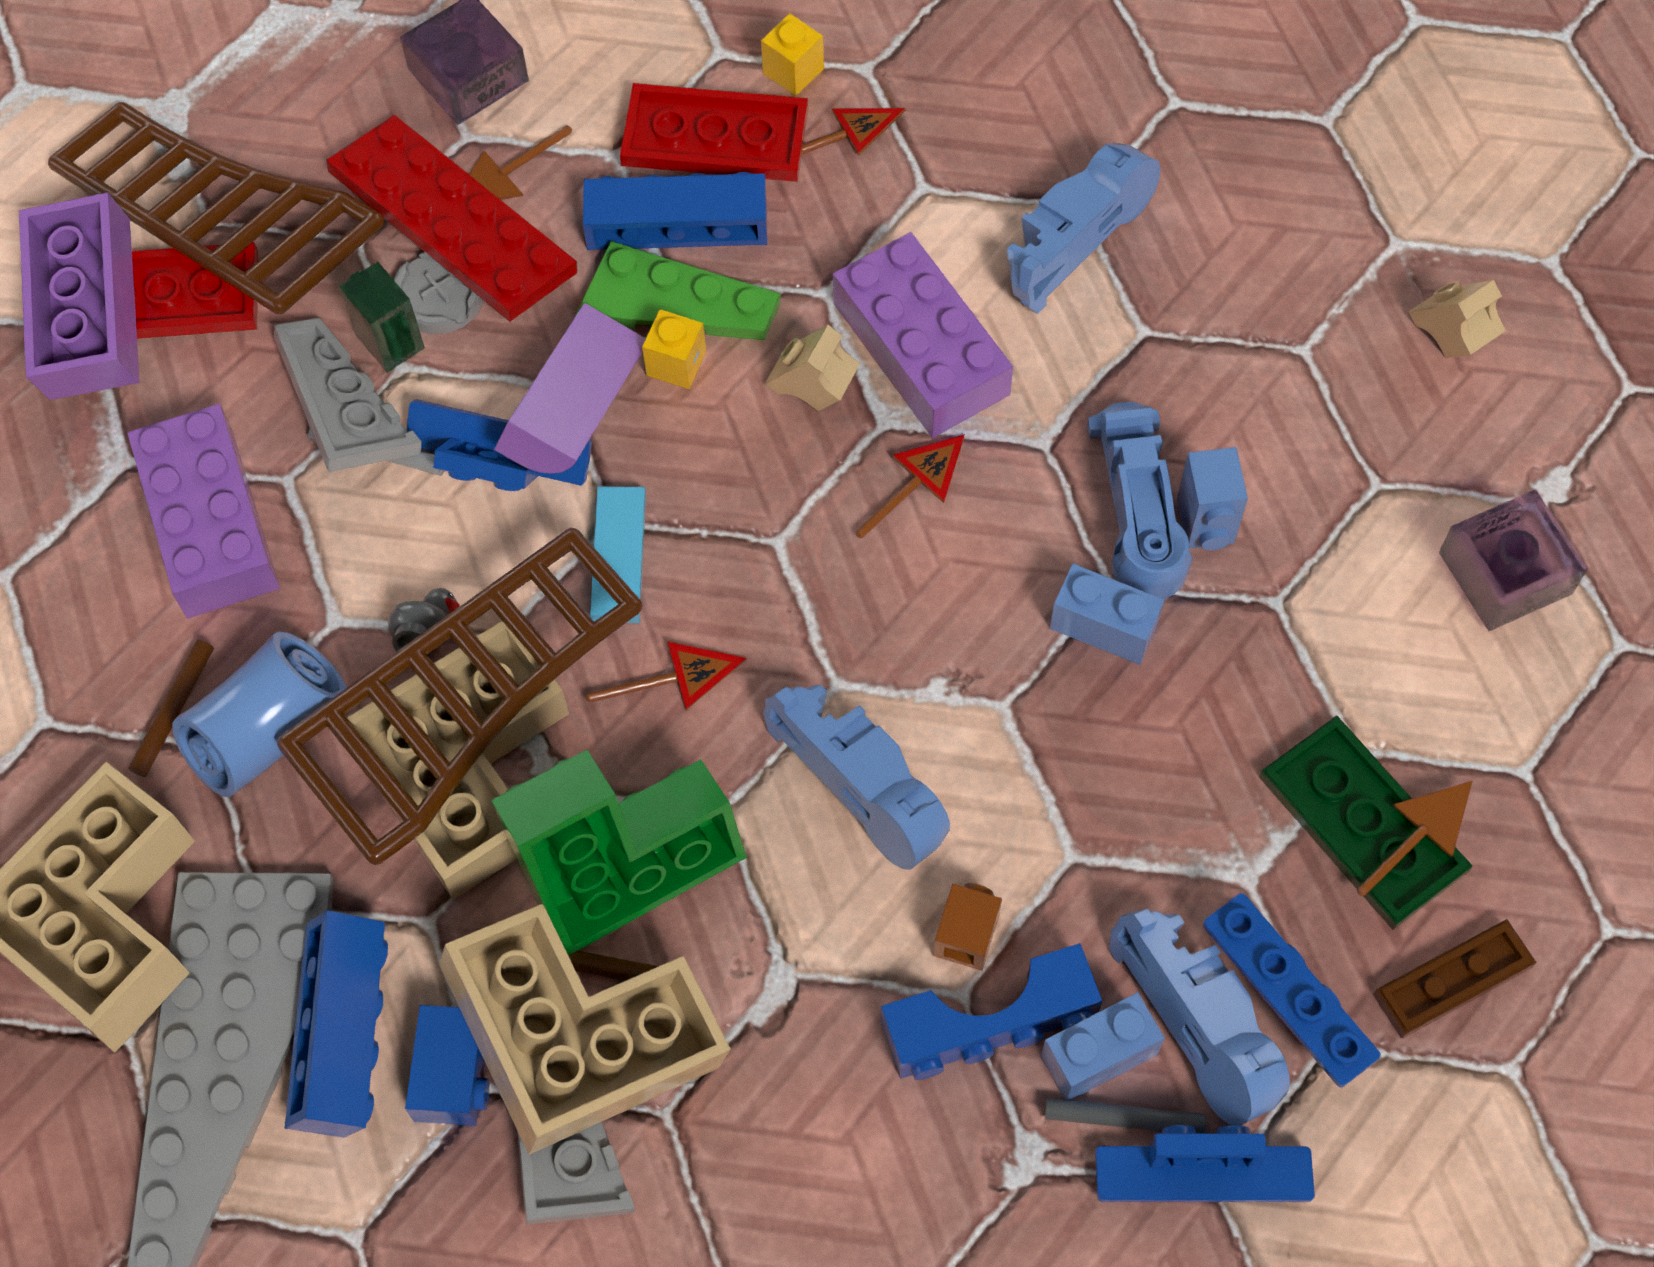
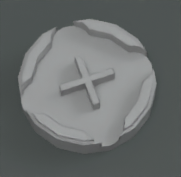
M426 252L418 254V259L413 260L410 264L407 261L399 268L393 280L392 298L401 319L414 330L427 334H447L465 327L478 315L484 300Z

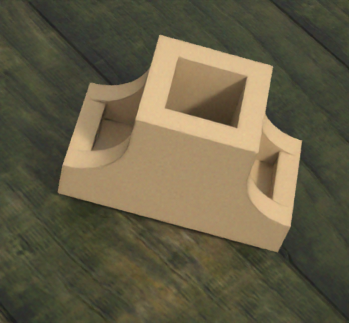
M1494 280L1461 285L1459 281L1451 282L1435 291L1433 296L1409 311L1415 326L1426 330L1434 337L1445 358L1471 355L1506 331L1496 310L1497 299L1502 297Z
M826 325L800 340L794 338L784 348L765 385L778 395L788 394L798 397L817 411H820L841 400L860 363L848 355L841 347L839 341L842 335L831 326Z

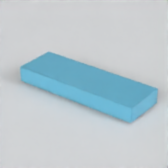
M597 487L594 548L641 600L646 511L645 487ZM592 576L590 617L596 621L618 604ZM641 612L627 623H640Z

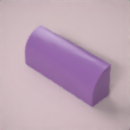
M584 303L512 414L494 450L528 469L541 473H560L571 468L643 352L642 346L646 338Z

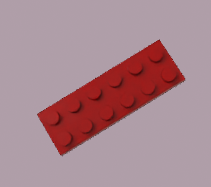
M395 114L326 159L328 172L371 208L381 213L389 223L509 322L577 274V261Z

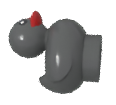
M436 588L427 593L424 601H405L396 605L388 619V629L393 637L392 644L396 652L460 607L452 592L445 588Z

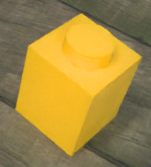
M791 13L761 40L763 74L795 96L824 70L823 35Z
M660 309L642 346L646 376L690 389L706 354L703 323Z

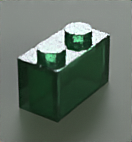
M378 261L365 270L355 272L345 283L339 286L356 337L387 373L425 348L410 298Z

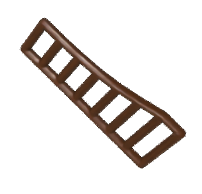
M125 102L115 104L48 159V166L52 171L91 196L109 193L130 218V221L275 314H284L384 225V217L381 213L346 192L282 177L226 158L159 124ZM122 122L137 130L89 170L85 171L73 163ZM153 141L168 148L166 152L118 191L104 183L107 178ZM186 158L202 166L149 211L134 202ZM224 175L239 181L181 231L166 222L219 176ZM259 189L280 194L213 252L198 243L203 236ZM301 200L322 205L246 272L230 263L231 260ZM343 212L359 221L356 226L279 293L262 283Z
M568 528L283 733L277 740V747L367 861L373 865H379L427 829L456 786L483 751L522 708L587 652L638 615L643 607L642 601L578 529ZM570 551L618 604L596 621L587 614L548 569L550 565ZM530 580L537 585L578 633L557 652L552 649L508 598L510 594ZM490 609L497 614L540 665L519 685H517L468 627L470 623ZM450 638L454 640L503 698V701L483 722L427 656V654ZM409 667H411L469 737L451 762L447 760L386 686L387 683ZM368 697H370L437 779L419 806L345 716L347 712ZM327 727L403 820L402 823L379 840L303 747L304 743Z

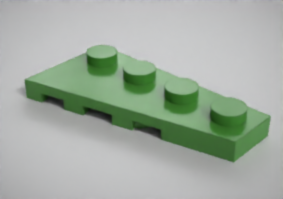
M611 241L577 313L583 304L586 303L625 327L636 329V324L652 326L661 309L702 322L705 334L709 336L765 340L781 305V294Z

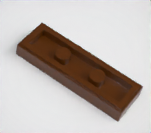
M1508 919L1381 986L1376 989L1373 995L1401 1039L1528 971L1537 962Z

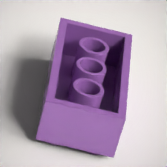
M109 193L19 210L26 378L49 400L140 383L130 218Z
M912 232L833 273V304L932 438L1010 396L1013 365Z
M219 403L127 432L172 594L186 618H192L281 589L237 442L221 404Z

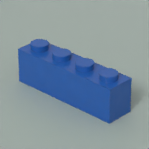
M739 172L733 175H705L696 173L689 176L662 177L659 175H647L635 178L604 176L598 179H584L583 228L587 250H607L611 241L634 249L768 245L765 174Z
M327 910L306 923L284 1129L345 1138L366 1128V1123L371 1118L374 1097L369 1092L371 1071L377 1063L379 1054L378 1043L374 1040L375 1025L383 1007V992L379 990L380 971L388 955V943L384 940L385 922Z

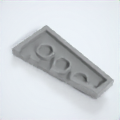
M320 318L274 325L275 342L328 472L421 454V440L413 431L408 432L399 422L400 415L390 403L385 404L374 391V383L365 372L360 374L350 362L351 355Z
M602 1122L530 1155L518 1133L526 1225L634 1213L635 1207L629 1190H626L612 1144L610 1145Z

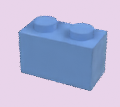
M1237 447L1189 452L1187 455L1177 502L1182 526L1189 538V549L1202 547L1204 550H1218L1226 547L1228 544L1235 543L1248 500Z
M1072 564L1054 603L1050 629L1141 665L1159 624L1165 600Z
M1137 992L1046 1039L1041 1058L1064 1099L1073 1100L1157 1056L1165 1037Z

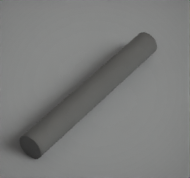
M1046 1098L1045 1104L1046 1120L1163 1131V1128L1169 1126L1185 1125L1194 1127L1196 1134H1205L1207 1117L1206 1114L1052 1098Z

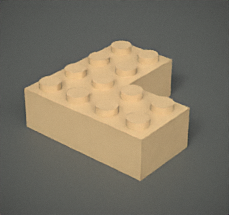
M503 621L477 636L517 685L540 666ZM460 648L434 663L482 722L503 701V698ZM414 675L390 691L447 760L451 762L469 737L421 679ZM555 680L523 707L487 746L456 786L427 829L413 840L453 900L517 859L491 802L494 798L504 794L508 788L491 764L569 715L563 690ZM371 702L347 717V719L419 806L437 779L375 703ZM388 803V805L390 806V808L392 809V811L394 812V814L396 815V817L398 818V820L402 823L403 820L401 819V817L397 814V812L393 809V807Z
M105 762L0 869V954L116 1053L190 974L162 943L126 915V913L187 851L195 840L170 811L113 766Z
M543 904L446 943L439 964L529 1155L718 1069L731 1050L684 956L588 997Z

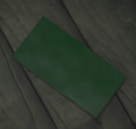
M1337 715L1260 772L1259 778L1356 889L1417 829L1411 821L1393 806L1412 798ZM1425 835L1363 897L1389 927L1394 930L1469 873L1473 866L1456 847L1451 858Z

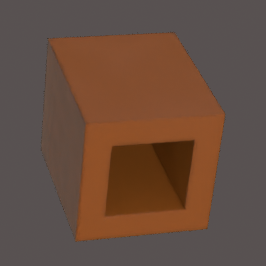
M952 883L935 937L933 956L983 971L999 919L1002 898L994 896L992 890L979 884L966 883L963 887Z

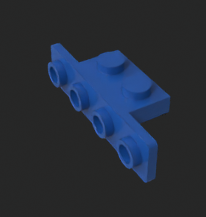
M418 399L413 400L409 404L406 430L408 432L413 431L421 440V449L435 452L433 468L448 471V475L454 479L471 481L476 478L493 482L494 487L505 491L525 489L538 476L579 486L583 485L587 480L592 447L590 439L571 468L560 473H541L528 469L494 450L509 420Z
M1238 894L1205 919L1203 923L1204 929L1338 1087H1345L1378 1061L1381 1056L1380 1051L1344 1011L1337 996L1330 988L1320 983L1308 969L1301 954L1292 945L1284 941L1245 894Z
M1169 1126L1163 1128V1134L1154 1135L1150 1146H1099L1095 1152L1097 1199L1100 1202H1311L1315 1197L1311 1149L1307 1146H1266L1265 1134H1250V1128L1246 1126H1223L1217 1129V1134H1196L1195 1128L1192 1126Z

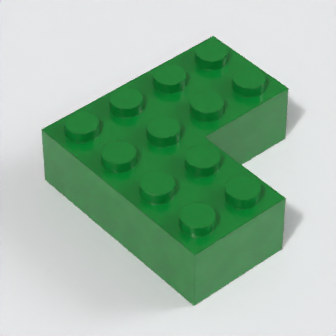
M585 750L572 758L561 760L553 768L525 783L514 785L504 794L491 800L538 905H544L568 955L747 858L730 802L701 759L687 767L673 771L667 778L641 792L628 795L622 802L618 803L611 786L589 751Z

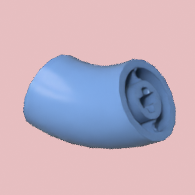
M279 631L273 634L228 679L194 706L179 715L172 723L173 736L182 756L197 777L209 789L220 796L231 797L284 756L277 747V740L283 733L347 687L339 672L317 649L290 633Z

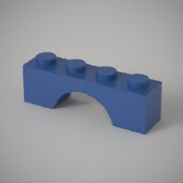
M1081 943L1031 958L1027 985L1023 993L1012 1005L1000 1012L984 1016L963 1014L948 1007L930 990L882 1005L881 1023L900 1079L913 1075L914 1080H923L940 1074L944 1071L943 1065L963 1059L965 1064H974L993 1056V1049L1013 1043L1015 1048H1024L1038 1043L1044 1038L1043 1033L1061 1027L1065 1030L1098 1013L1102 999Z

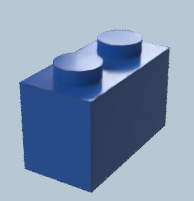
M420 1005L405 1106V1110L413 1122L477 1126L478 1110L487 1109L490 1082L489 1078H483L485 1061L459 1007Z

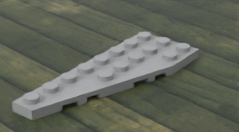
M178 872L168 950L190 974L161 1003L127 1267H196L211 1234L212 1228L210 1226L224 1195H228L236 1178L234 1172L245 1148L249 1149L282 1075L281 1067L294 1040L306 923L325 911L332 910L335 880L331 874Z

